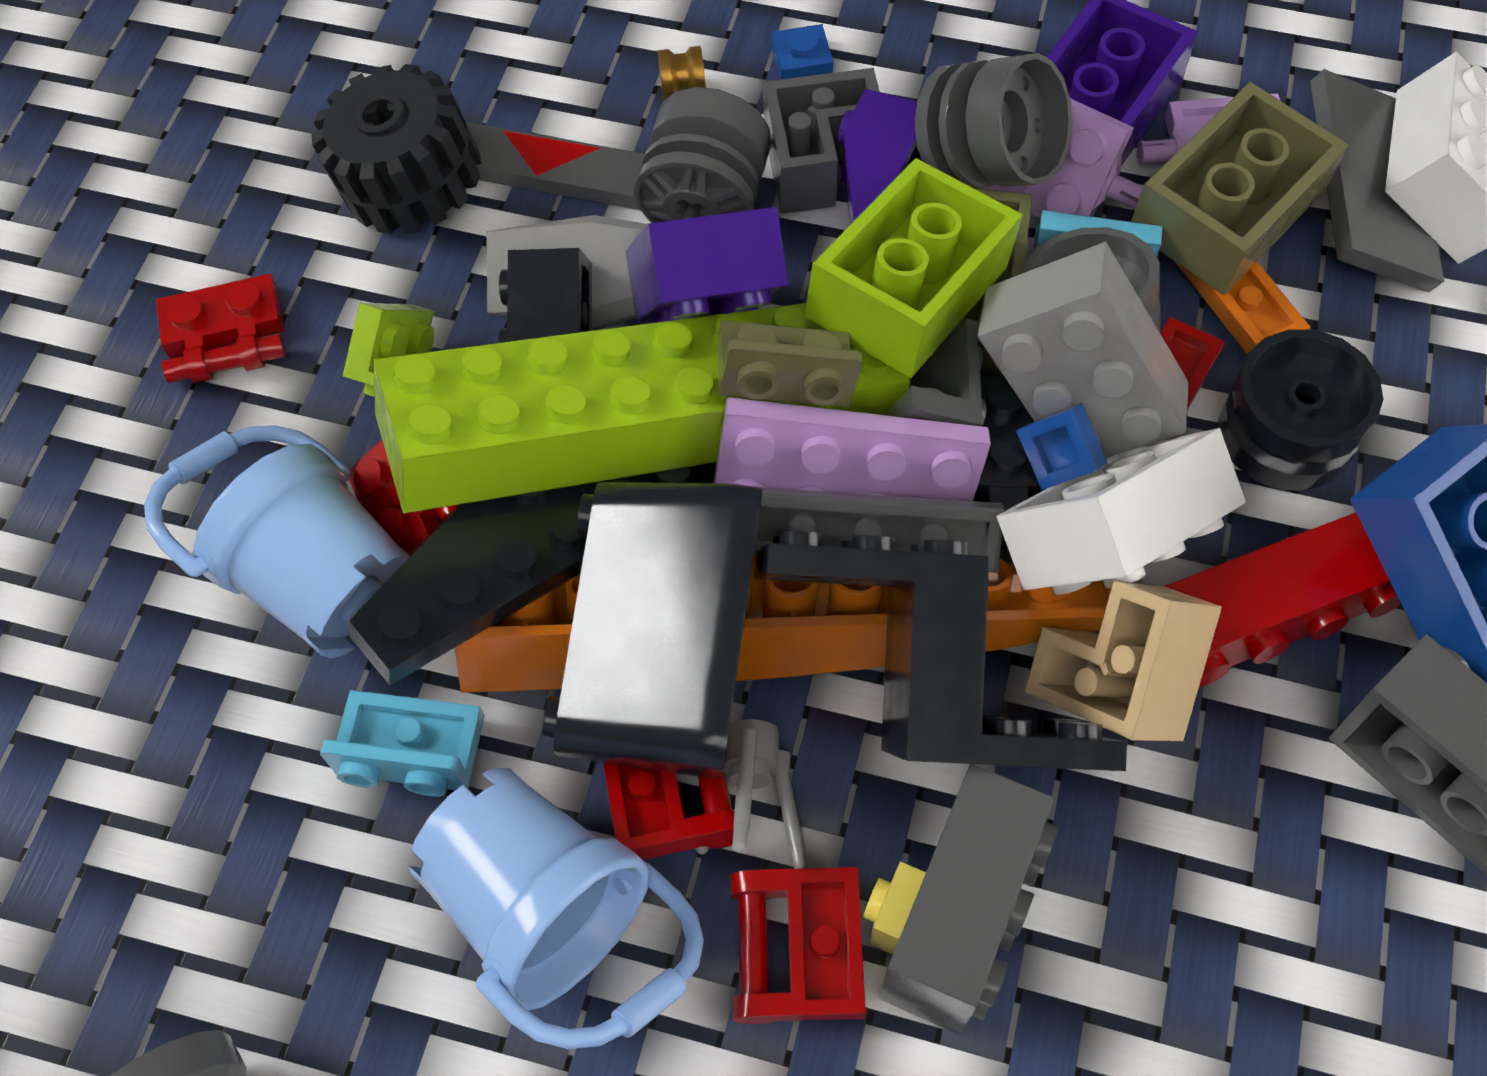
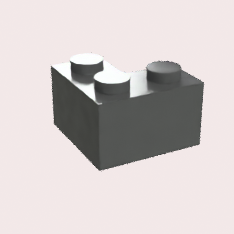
M874 68L763 82V116L770 127L772 144L769 157L781 213L836 206L838 162L844 161L845 147L838 142L840 124L847 110L854 111L865 89L880 92Z

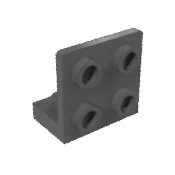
M968 318L961 320L915 375L910 378L909 389L888 411L886 416L983 426L986 417V402L981 398L980 381L983 349L978 344L977 321Z

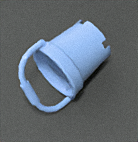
M276 425L247 427L231 434L223 431L169 463V470L153 483L144 504L147 530L160 549L189 576L198 577L204 575L220 588L235 594L243 593L304 639L321 656L330 659L346 655L356 649L345 638L349 635V620L411 557L348 491L346 481L352 475L349 467L324 445L303 432ZM277 441L290 444L262 457L247 468L213 502L197 530L193 555L171 535L163 523L162 505L167 493L178 483L186 484L236 454L238 447L251 442Z
M493 768L482 773L494 786L485 789L477 796L464 785L460 786L429 816L415 838L411 851L423 862L422 868L409 866L410 874L429 892L483 960L481 965L484 973L476 980L477 989L512 1025L535 1041L565 1049L597 1047L621 1035L627 1038L632 1037L685 994L686 982L699 967L704 938L697 913L678 889L654 867L644 862L636 853L614 838H597L528 786L510 768ZM648 887L671 908L680 920L686 941L681 961L674 969H666L611 1013V1019L595 1027L568 1029L545 1023L529 1012L530 1010L544 1007L567 993L595 969L618 943L637 915Z

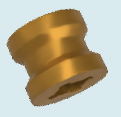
M701 46L689 47L685 53L674 54L669 49L658 50L663 101L677 91L694 87L706 88Z

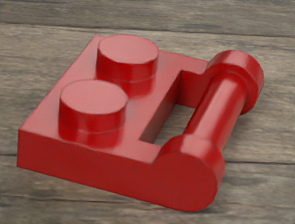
M603 763L615 839L636 853L642 860L704 846L717 849L732 846L734 811L732 810L725 772H723L722 780L698 777L705 814L685 818L676 773Z
M858 867L743 870L731 874V898L738 901L740 995L732 998L733 1021L740 1024H765L775 1021L865 1019L866 1008ZM787 897L790 993H769L766 900Z

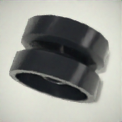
M1288 329L1265 337L1248 352L1218 420L1231 461L1254 481L1279 490L1308 491L1331 483L1349 465L1358 451L1360 443L1367 437L1377 422L1384 400L1380 376L1366 355L1343 338L1319 330Z

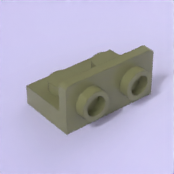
M722 320L720 323L717 337L719 396L841 407L850 406L862 368V356L859 351H852L850 349L849 333Z

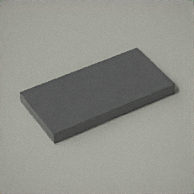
M1323 69L1310 81L1316 123L1349 144L1327 186L1337 260L1430 292L1445 282L1437 242L1385 192L1396 98Z

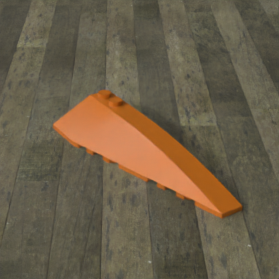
M754 557L736 681L885 667L889 587L754 579ZM999 558L998 573L988 572L985 652L1038 643L1042 627L1087 632L1100 631L1111 588H1105L1103 580L1093 581L1082 589L1062 595H1055L1052 587L1023 590L1014 564L1006 563L1003 559ZM580 575L455 647L461 693L561 689Z

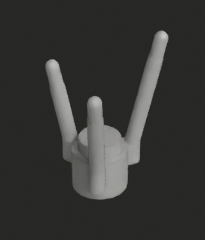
M756 719L731 722L724 772L727 784L729 780L731 784L737 786L733 822V850L736 853H743L747 848L752 789L768 786L771 782V777H775L794 868H808L790 779V753L779 749V730L777 726L770 722ZM706 846L695 848L698 854H705L709 849Z

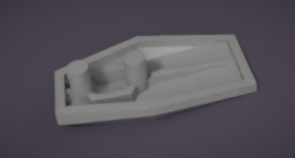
M590 215L486 231L488 315L507 318V306L502 304L499 294V275L502 269H507L508 250L580 248L592 263V330H599L636 318L625 251L648 224Z

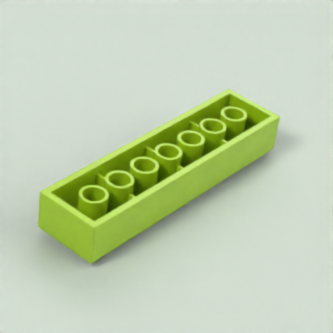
M806 303L373 359L375 416L403 513L416 512L714 463L717 461L726 399L729 397L719 396L717 337L721 320L815 330L826 329L804 317ZM850 344L852 351H859L861 353L862 368L849 407L740 397L730 398L886 415L909 389L911 381L906 375Z

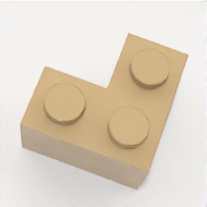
M1113 581L1099 634L1087 631L1042 627L1025 693L1092 723L1103 724V728L1130 740L1184 741L1222 606L1163 586Z

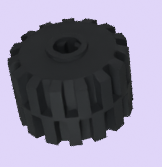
M405 64L399 71H394L391 65L377 67L375 74L364 77L361 73L349 80L351 85L344 91L336 89L326 99L330 105L329 109L318 111L314 120V125L318 131L311 135L312 146L318 154V160L357 221L366 227L374 224L378 232L392 234L397 227L401 226L405 234L420 231L421 224L432 220L434 226L448 219L445 214L447 210L451 207L460 209L467 202L469 197L465 189L474 188L478 184L480 173L476 165L482 164L481 156L449 86L444 85L438 74L431 70L422 74L417 65Z

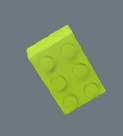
M915 158L812 263L804 317L827 331L849 333L850 344L907 377L912 378L986 293L987 287L993 285L1006 270L1023 214Z

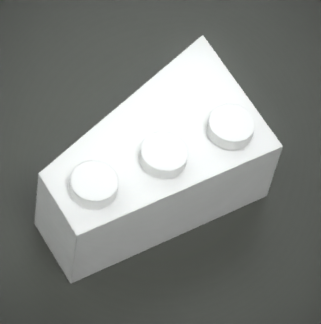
M1456 51L1397 90L1385 192L1459 264L1487 249V73L1479 65L1471 67Z

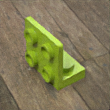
M359 303L343 377L365 383L363 392L375 397L373 359L430 352L434 342V329L431 326L434 311L413 304Z

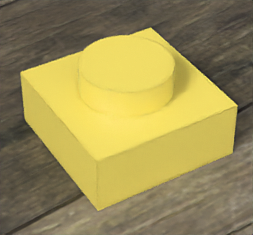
M900 861L892 882L880 877L878 878L863 918L874 922L870 945L893 955L926 872Z

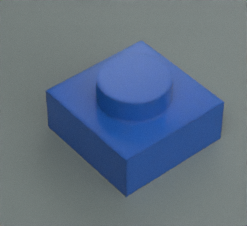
M823 24L771 32V49L779 80L833 73V59Z
M1083 403L1029 423L1016 430L1042 490L1095 472L1108 464Z

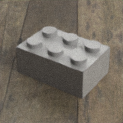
M1107 242L987 287L977 337L1034 421L1083 403L1105 457L1186 434L1189 382Z

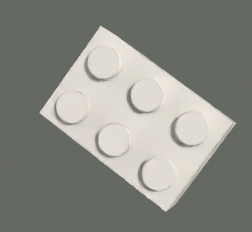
M1217 428L1167 439L1106 457L1108 464L1099 470L1049 487L997 515V520L1023 590L1052 587L1055 595H1062L1082 589L1093 581L1103 580L1105 588H1112L1113 581L1133 583L1146 575L1143 567L1146 564L1163 561L1184 552L1186 547L1183 541L1188 538L1207 535L1224 526L1222 517L1240 507L1246 501L1221 429Z

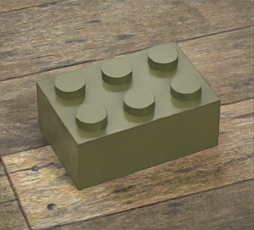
M1249 82L1144 184L1131 222L1162 226V240L1159 251L1225 295L1326 190L1349 144L1252 82Z

